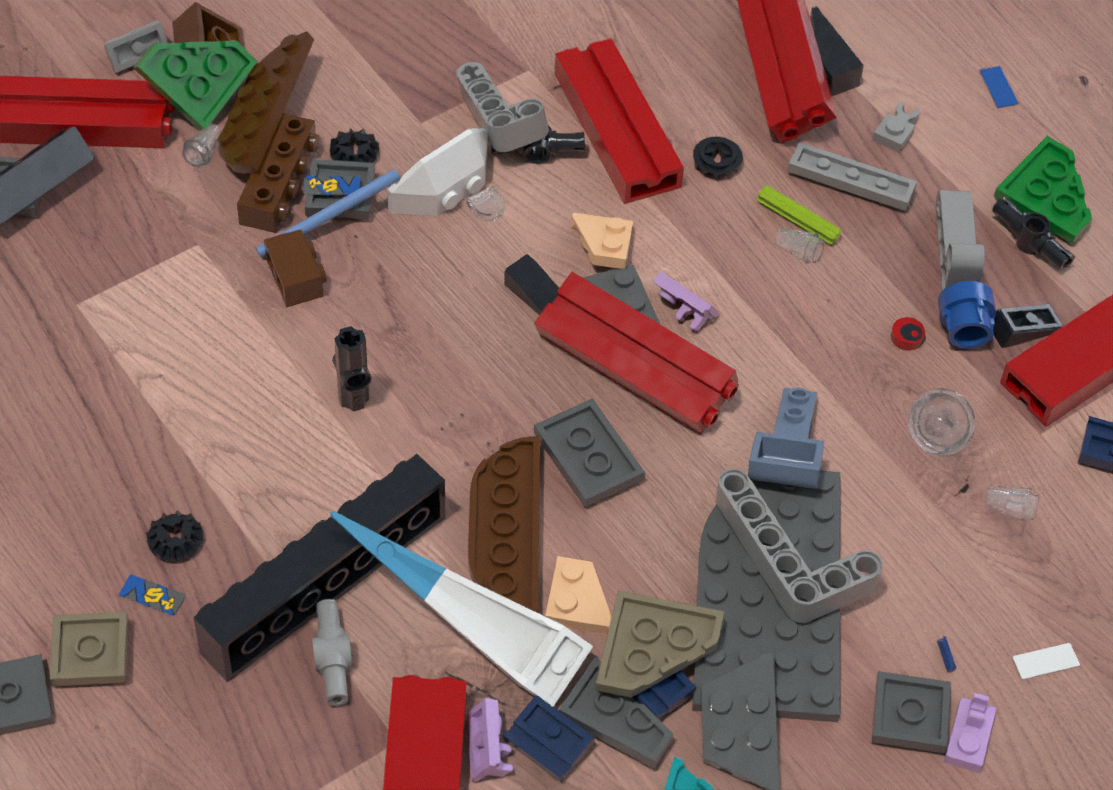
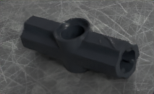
M349 326L340 329L338 336L334 338L335 355L332 362L337 371L340 405L342 408L357 411L364 409V404L369 400V384L372 381V377L367 366V347L364 332Z

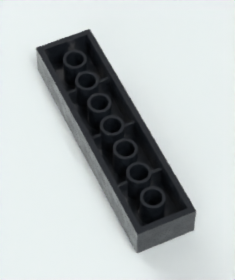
M415 454L409 460L399 462L392 472L383 479L372 482L365 492L357 498L346 501L337 513L406 548L445 519V479L424 459ZM329 517L327 520H321L300 540L290 542L282 553L271 561H265L260 564L252 575L242 582L234 583L225 595L214 603L204 605L193 619L200 655L228 682L317 615L316 605L318 602L326 599L336 601L383 564L334 519Z

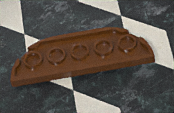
M308 31L296 36L291 34L285 37L278 47L263 58L260 63H256L239 90L233 109L228 114V120L218 137L220 157L233 171L238 173L258 172L314 42L313 37Z
M530 436L515 439L501 445L500 450L491 455L487 460L484 458L473 475L469 505L468 567L474 583L538 613L540 436Z

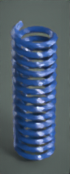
M943 636L937 643L947 672H952L956 669V664L947 638Z

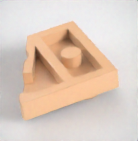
M573 213L571 226L573 229H578L580 242L583 248L588 251L591 263L597 266L625 269L633 221L623 220L618 217L609 218Z
M557 556L545 617L565 627L608 634L612 616L593 563Z

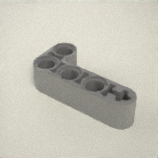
M465 63L457 69L456 74L463 100L479 126L486 129L488 140L496 151H512L538 141L548 134L549 128L544 106L540 100L527 99L508 106L480 63Z
M938 190L936 197V222L942 291L946 287L958 282H980L984 268L985 250L984 245L976 244L971 191Z

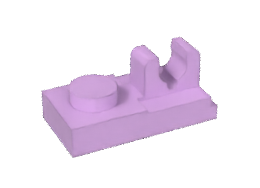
M660 271L653 281L661 288L658 294L673 305H675L677 300L683 303L676 313L678 320L683 323L688 315L694 314V321L690 325V328L698 332L707 319L711 320L713 316L716 318L719 315V312L712 305Z
M974 693L972 700L960 698L944 759L945 763L980 773L997 709L987 705L988 696Z
M484 698L467 713L471 781L476 782L487 775L505 777L513 770V765L504 764L500 759L506 757L511 752V746L499 743L502 719L499 715L498 700Z

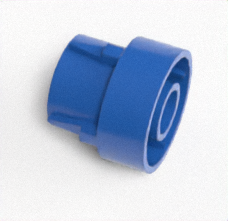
M963 281L946 287L939 294L938 308L940 321L947 328L949 340L954 346L959 347V349H972L983 346L990 339L993 340L996 308L994 294L989 286L977 281Z

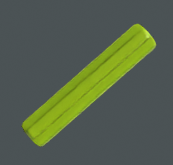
M765 185L759 191L757 200L763 205L830 245L835 244L841 234L839 227L768 185Z

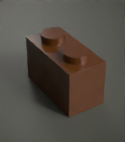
M301 229L264 239L266 261L286 308L324 297L323 283L327 282L324 267L322 264H316L314 260L316 259L314 245L311 240L306 241Z

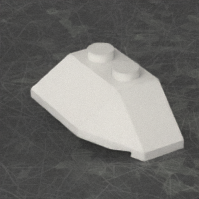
M468 129L420 159L402 176L398 184L394 183L387 189L388 210L392 214L438 216L446 210L453 209L467 196L480 191L485 185L488 134L486 129Z

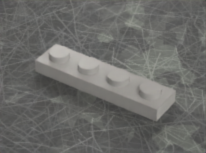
M799 142L788 166V172L904 211L907 210L917 185L915 180Z

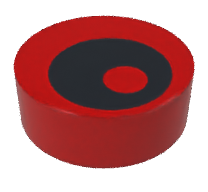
M911 317L900 318L893 324L891 340L901 349H916L923 342L925 328L917 319Z

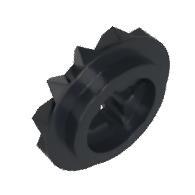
M350 127L347 133L339 131L337 137L331 139L329 153L334 161L374 163L379 155V143L376 142L374 134H366L364 128L359 132H354ZM352 143H355L358 147L357 154H354V150L350 147Z
M715 136L705 138L697 143L693 150L692 158L694 159L695 168H701L703 175L711 173L717 178L720 174L729 177L731 172H738L743 155L740 147L735 142L724 137ZM716 152H719L721 159L719 163L714 161Z
M178 509L175 514L166 515L163 512L160 519L151 521V527L146 532L150 551L159 559L169 562L182 561L193 556L200 549L204 538L201 522H197L191 513L184 515ZM179 529L181 531V538L175 536L170 540L168 532L175 533Z

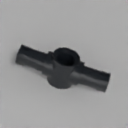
M548 125V134L538 141L508 152L496 151L491 145V153H519V156H524L528 162L542 164L549 161L551 155H557V152H585V133H557L556 130H552Z
M1003 197L1002 200H998L995 203L992 212L1011 227L1010 231L1017 236L1016 245L1020 251L1030 255H1043L1060 271L1065 270V267L1068 268L1072 264L1075 255L1056 241V236L1049 231L1051 224L1046 216L1040 213H1023L1007 197Z

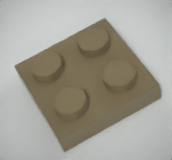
M127 612L54 615L50 668L51 685L126 683Z

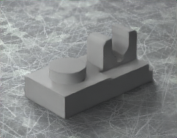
M156 20L106 41L104 49L114 72L117 73L134 66L150 45L168 43L161 22Z

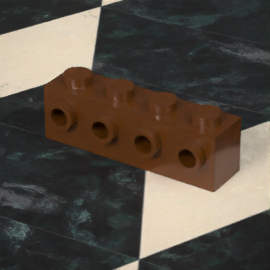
M282 114L258 172L250 174L238 200L239 225L276 233L280 222L286 221L289 212V202L291 198H296L299 190V179L301 175H306L311 152L315 153L319 145L320 137L319 134H316L315 120Z

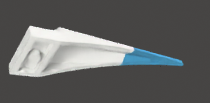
M330 512L332 519L514 683L533 696L538 695L551 706L555 705L593 648L591 644L564 625L484 588L337 512Z

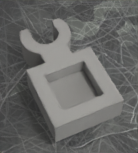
M899 103L896 107L895 116L887 113L875 130L872 141L900 153L914 133L920 110L916 108L912 114H906L903 112L905 103Z

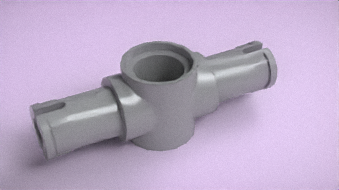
M326 599L318 602L316 605L318 631L316 632V638H312L315 669L319 670L320 675L323 676L327 704L340 706L348 702L346 674L349 671V667L352 666L349 634H345L344 630L340 627L337 602Z

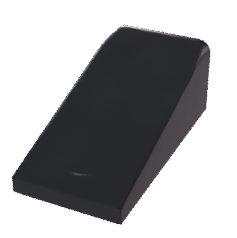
M528 254L505 269L504 285L539 315L547 304H552L558 296L557 291L559 287Z
M1050 304L1002 308L996 311L993 335L1002 348L1011 347L1049 336L1063 327Z

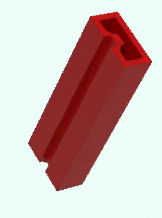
M737 0L769 129L783 144L836 119V111L805 0Z
M612 38L589 44L586 50L581 52L576 47L555 53L554 74L623 203H631L682 188L684 166Z
M0 76V143L42 144L62 129L72 126L77 128L88 146L164 149L166 136H171L172 120L169 117V113H174L175 107L147 81Z
M573 271L558 289V296L553 303H548L534 322L540 336L700 435L706 427L711 428L720 415V407L725 400L730 401L739 388L735 369Z
M1113 294L1006 363L1000 384L1017 400L1024 399L1029 404L1027 410L1045 427L1113 382Z
M416 675L393 677L383 790H460L467 681L458 680L453 677H442L440 679H424Z

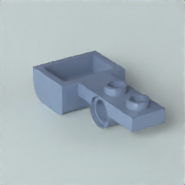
M803 388L783 389L774 433L756 432L748 468L750 480L812 489L818 488L825 441L810 439L817 392L807 391Z

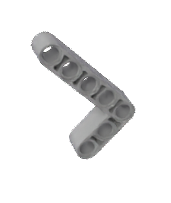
M733 468L722 472L718 481L716 504L791 620L799 623L812 621L867 597L876 591L883 569V562L876 553L867 550L859 551L811 572L748 475L739 469ZM763 543H767L772 546H765L763 545ZM782 570H783V571H787V572H789L790 574H785V573H782V572H780V571H782ZM860 572H866L870 575H864ZM829 585H835L839 588H832ZM798 598H804L808 600V602L798 600Z

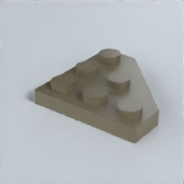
M618 590L595 690L632 698L714 652L718 647L724 611Z

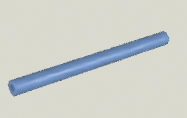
M393 169L279 235L299 229L305 235L400 181L401 178L398 172ZM263 243L256 247L262 259L266 257Z

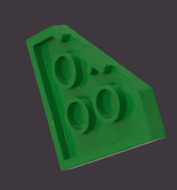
M236 40L155 43L150 45L133 68L196 128L203 131L208 128L258 61Z
M1046 136L999 184L994 193V197L999 200L1007 197L1023 213L1043 214L1050 221L1049 230L1071 244H1074L1087 230L1092 221L1090 208H1087L1084 199L1085 190L1080 174L1077 175L1075 168L1076 159L1073 150L1049 136Z

